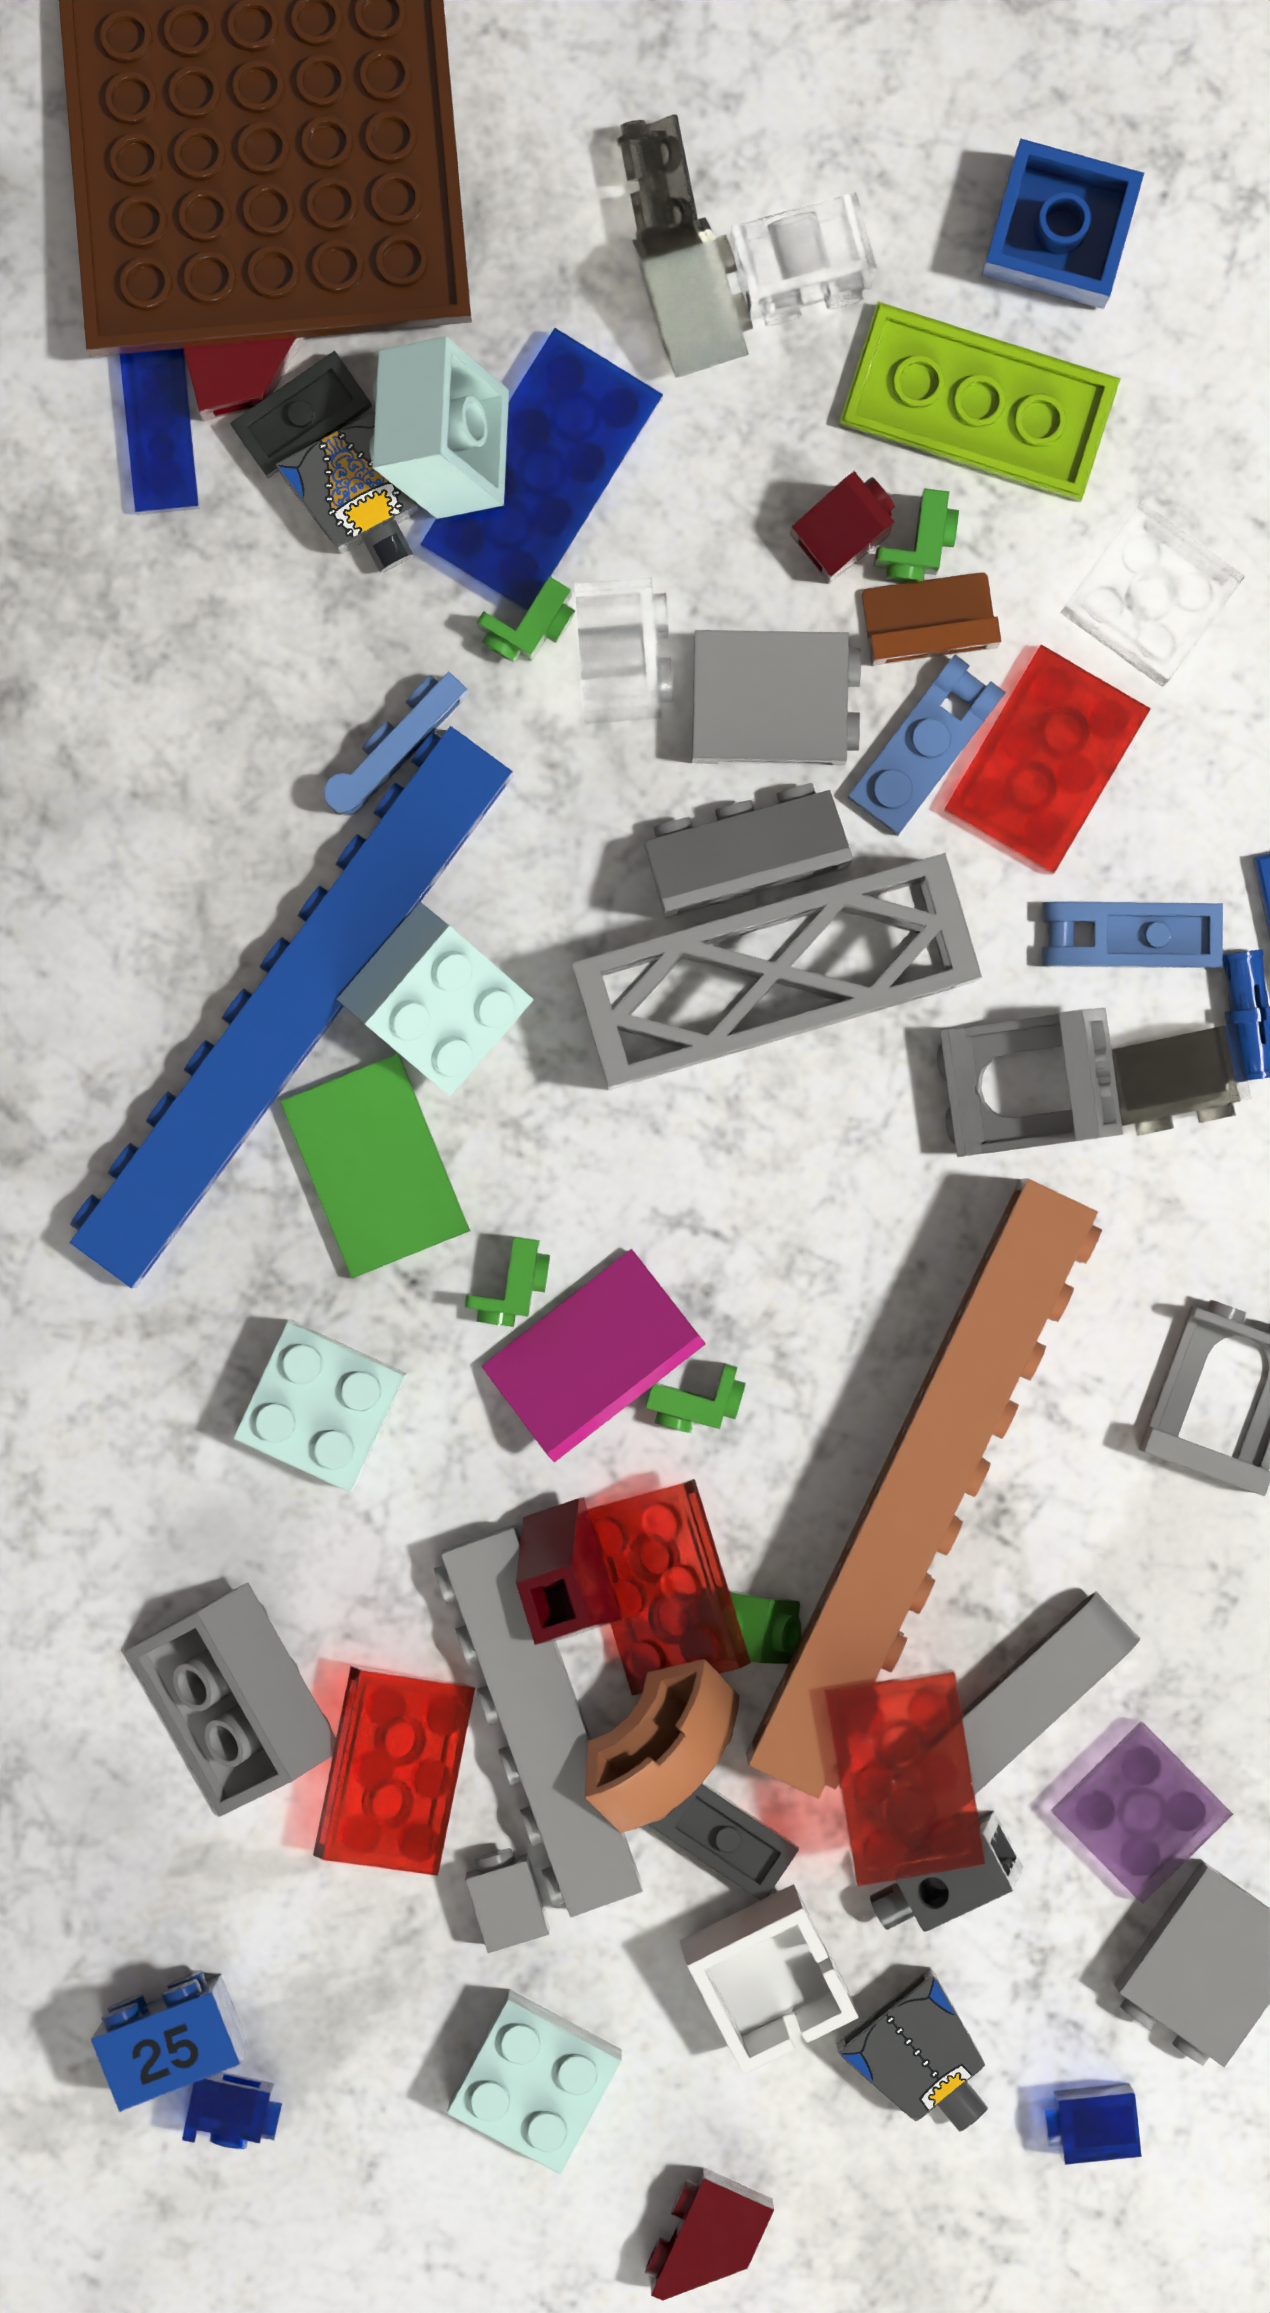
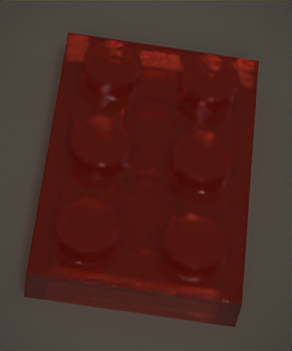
M1041 644L943 811L1053 875L1151 708Z
M695 1479L587 1508L622 1619L610 1625L632 1696L643 1693L647 1672L705 1659L719 1674L751 1664Z
M350 1666L313 1856L326 1861L438 1876L475 1687L465 1683Z
M950 1669L824 1690L856 1885L863 1886L986 1865L955 1671Z

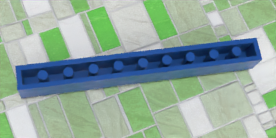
M452 726L448 728L442 737L433 731L426 738L411 760L413 764L419 767L405 788L395 782L387 791L373 812L381 821L366 840L357 834L347 845L335 863L336 866L343 870L339 878L329 891L319 885L311 894L297 915L305 921L291 943L283 937L275 943L259 967L268 974L255 992L252 994L245 988L240 991L221 1018L229 1024L227 1030L215 1046L208 1040H205L184 1068V1071L192 1076L177 1097L169 1091L165 1093L146 1119V1122L154 1129L140 1148H137L131 1142L124 1148L108 1171V1174L116 1179L101 1200L92 1194L70 1222V1225L78 1231L70 1241V1244L131 1289L139 1286L341 1012L344 1006L337 998L414 908L422 902L514 777L512 770Z

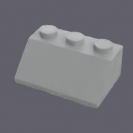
M808 783L776 793L779 804L754 811L752 800H747L716 809L715 813L718 821L693 827L690 817L653 827L656 838L644 841V846L664 918L848 868L853 861V857L831 791L827 790L816 793L814 784Z
M248 1582L125 1650L219 1817L293 1782L343 1750L331 1729L328 1719L321 1712L300 1675L297 1664L290 1657L270 1622L266 1609L259 1602Z

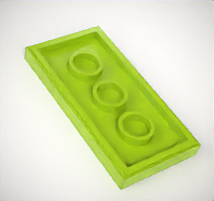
M878 302L839 426L1081 502L1121 378Z

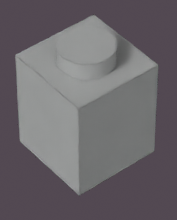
M507 1848L476 1858L477 1869L467 1872L465 1881L487 1953L549 1935V1921L528 1853L514 1857L511 1848Z

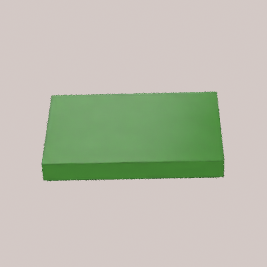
M399 1054L280 1101L351 1279L470 1231Z

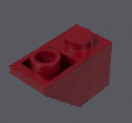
M306 337L183 347L198 409L203 421L247 411L270 396Z
M853 471L791 527L790 536L828 584H830L889 537L895 522L891 517V510L895 508V505L886 491L873 477L863 482L858 474Z
M584 1497L523 1517L516 1586L535 1645L566 1639L622 1620Z
M704 2167L696 2183L686 2179L671 2211V2215L680 2218L670 2241L659 2237L644 2273L653 2277L650 2283L651 2296L664 2301L748 2269L774 2212L773 2199Z

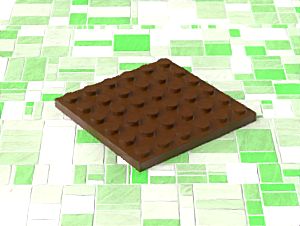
M59 0L85 342L89 357L180 349L192 346L315 337L472 322L444 0Z

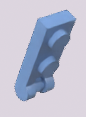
M956 654L951 658L847 797L897 836L1006 693L992 681L985 685L969 673L967 669L970 665ZM951 691L971 705V708L961 721L940 706Z
M449 671L440 681L433 675L427 677L405 702L412 708V711L396 727L388 721L385 722L363 745L362 750L368 757L352 774H335L327 781L324 796L332 810L344 816L353 815L361 810L415 753L426 738L468 697V689Z
M1043 902L1042 922L1049 923V947H1042L1043 967L1222 968L1223 903ZM1074 923H1093V947H1074Z

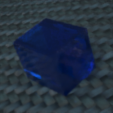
M1130 2083L1053 2091L1055 2109L1044 2110L1048 2148L1059 2147L1060 2155L1065 2165L1142 2157L1136 2097Z

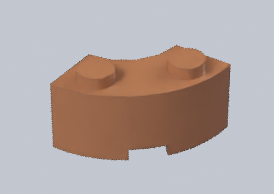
M705 1659L647 1672L643 1693L629 1716L610 1732L589 1740L587 1743L585 1798L620 1833L663 1819L704 1782L721 1758L733 1736L740 1695Z

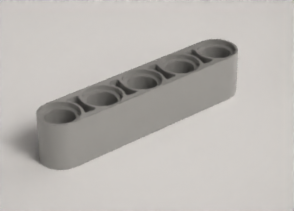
M1097 1591L1092 1593L878 1788L867 1801V1805L909 1850L915 1849L1130 1653L1140 1641V1637Z

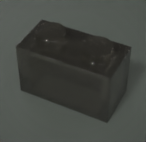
M706 217L632 240L665 356L676 378L749 355L743 332L752 330L753 324L743 293L734 295L731 293L727 275L737 272V267L726 234L715 237Z
M1236 1024L1111 1049L1122 1126L1134 1124L1137 1136L1173 1129L1172 1116L1196 1111L1198 1123L1236 1116L1234 1103L1252 1099Z

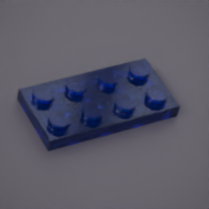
M554 327L508 402L504 506L436 519L421 542V548L523 611L528 612L549 576L553 577L662 401L663 394Z

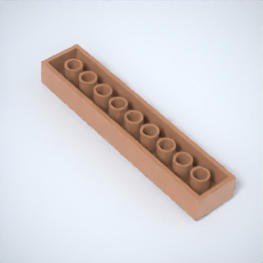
M1029 1178L1019 1179L807 1623L790 1663L787 1665L746 1751L748 1766L817 1799L820 1798L825 1785L834 1790L837 1789L852 1757L848 1753L849 1748L845 1747V1743L853 1727L861 1731L865 1730L880 1696L876 1695L877 1691L872 1689L881 1668L890 1673L893 1671L907 1642V1637L904 1636L903 1632L899 1631L909 1610L920 1614L934 1586L935 1579L931 1578L932 1575L928 1574L927 1571L935 1554L939 1552L947 1556L960 1532L963 1521L955 1516V1512L964 1494L966 1493L975 1498L985 1480L991 1462L982 1458L992 1435L1001 1439L1004 1438L1014 1419L1019 1404L1009 1399L1020 1377L1030 1381L1042 1360L1047 1346L1037 1340L1046 1321L1049 1319L1059 1322L1071 1299L1074 1287L1066 1284V1279L1075 1261L1084 1264L1088 1262L1100 1238L1102 1229L1093 1225L1098 1211Z

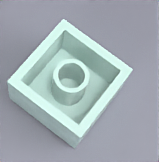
M447 336L379 350L377 377L374 379L372 386L373 398L376 404L375 429L369 444L373 469L436 519L504 506L509 389Z
M421 902L337 998L343 1006L450 1097L534 1000L450 925Z
M293 1320L287 1321L233 1439L345 1491L351 1492L357 1484L407 1373Z
M509 1989L449 2101L447 2114L561 2175L622 2061V2049Z

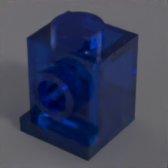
M224 2072L195 2082L193 2084L182 2140L194 2143L199 2131L211 2133L209 2139L211 2143L233 2149H247L248 2141L260 2143L262 2139L275 2141L283 2103L271 2101L275 2083Z

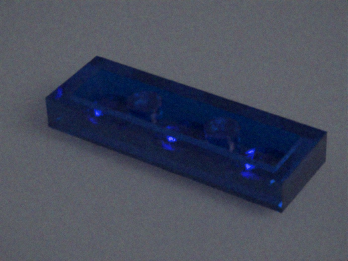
M184 349L120 354L135 513L137 515L200 509Z

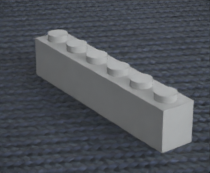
M514 1524L442 1550L441 1557L444 1565L434 1568V1572L445 1603L450 1604L457 1601L466 1625L455 1630L465 1660L468 1665L479 1661L487 1686L478 1688L477 1693L489 1725L501 1722L509 1746L500 1748L498 1751L509 1783L514 1785L522 1782L530 1806L520 1809V1813L532 1846L544 1843L552 1865L541 1870L553 1906L565 1903L571 1918L643 1892V1883L625 1833H620L585 1798L587 1743L591 1738L557 1642L534 1644L516 1586L521 1541Z

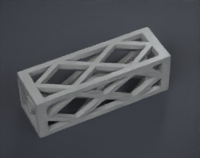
M946 853L572 963L608 1090L974 983L982 978ZM919 883L927 912L873 898V896ZM840 912L919 932L870 988L791 967ZM819 913L775 962L711 945ZM935 938L944 972L890 987ZM682 958L759 979L709 1035L631 1015ZM658 960L612 1010L603 976ZM776 983L843 1001L729 1035ZM619 1030L680 1046L683 1049L628 1064Z

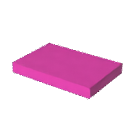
M631 1248L481 1367L544 1452L555 1463L706 1343Z

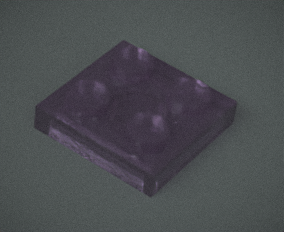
M1142 1721L1051 1809V1812L1141 1904L1233 1815Z

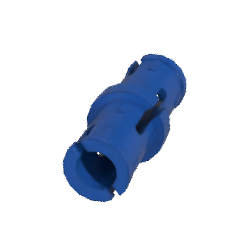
M1263 949L1223 954L1230 1011L1224 1012L1226 1025L1232 1024L1237 1057L1238 1081L1270 1078V1006L1264 977Z

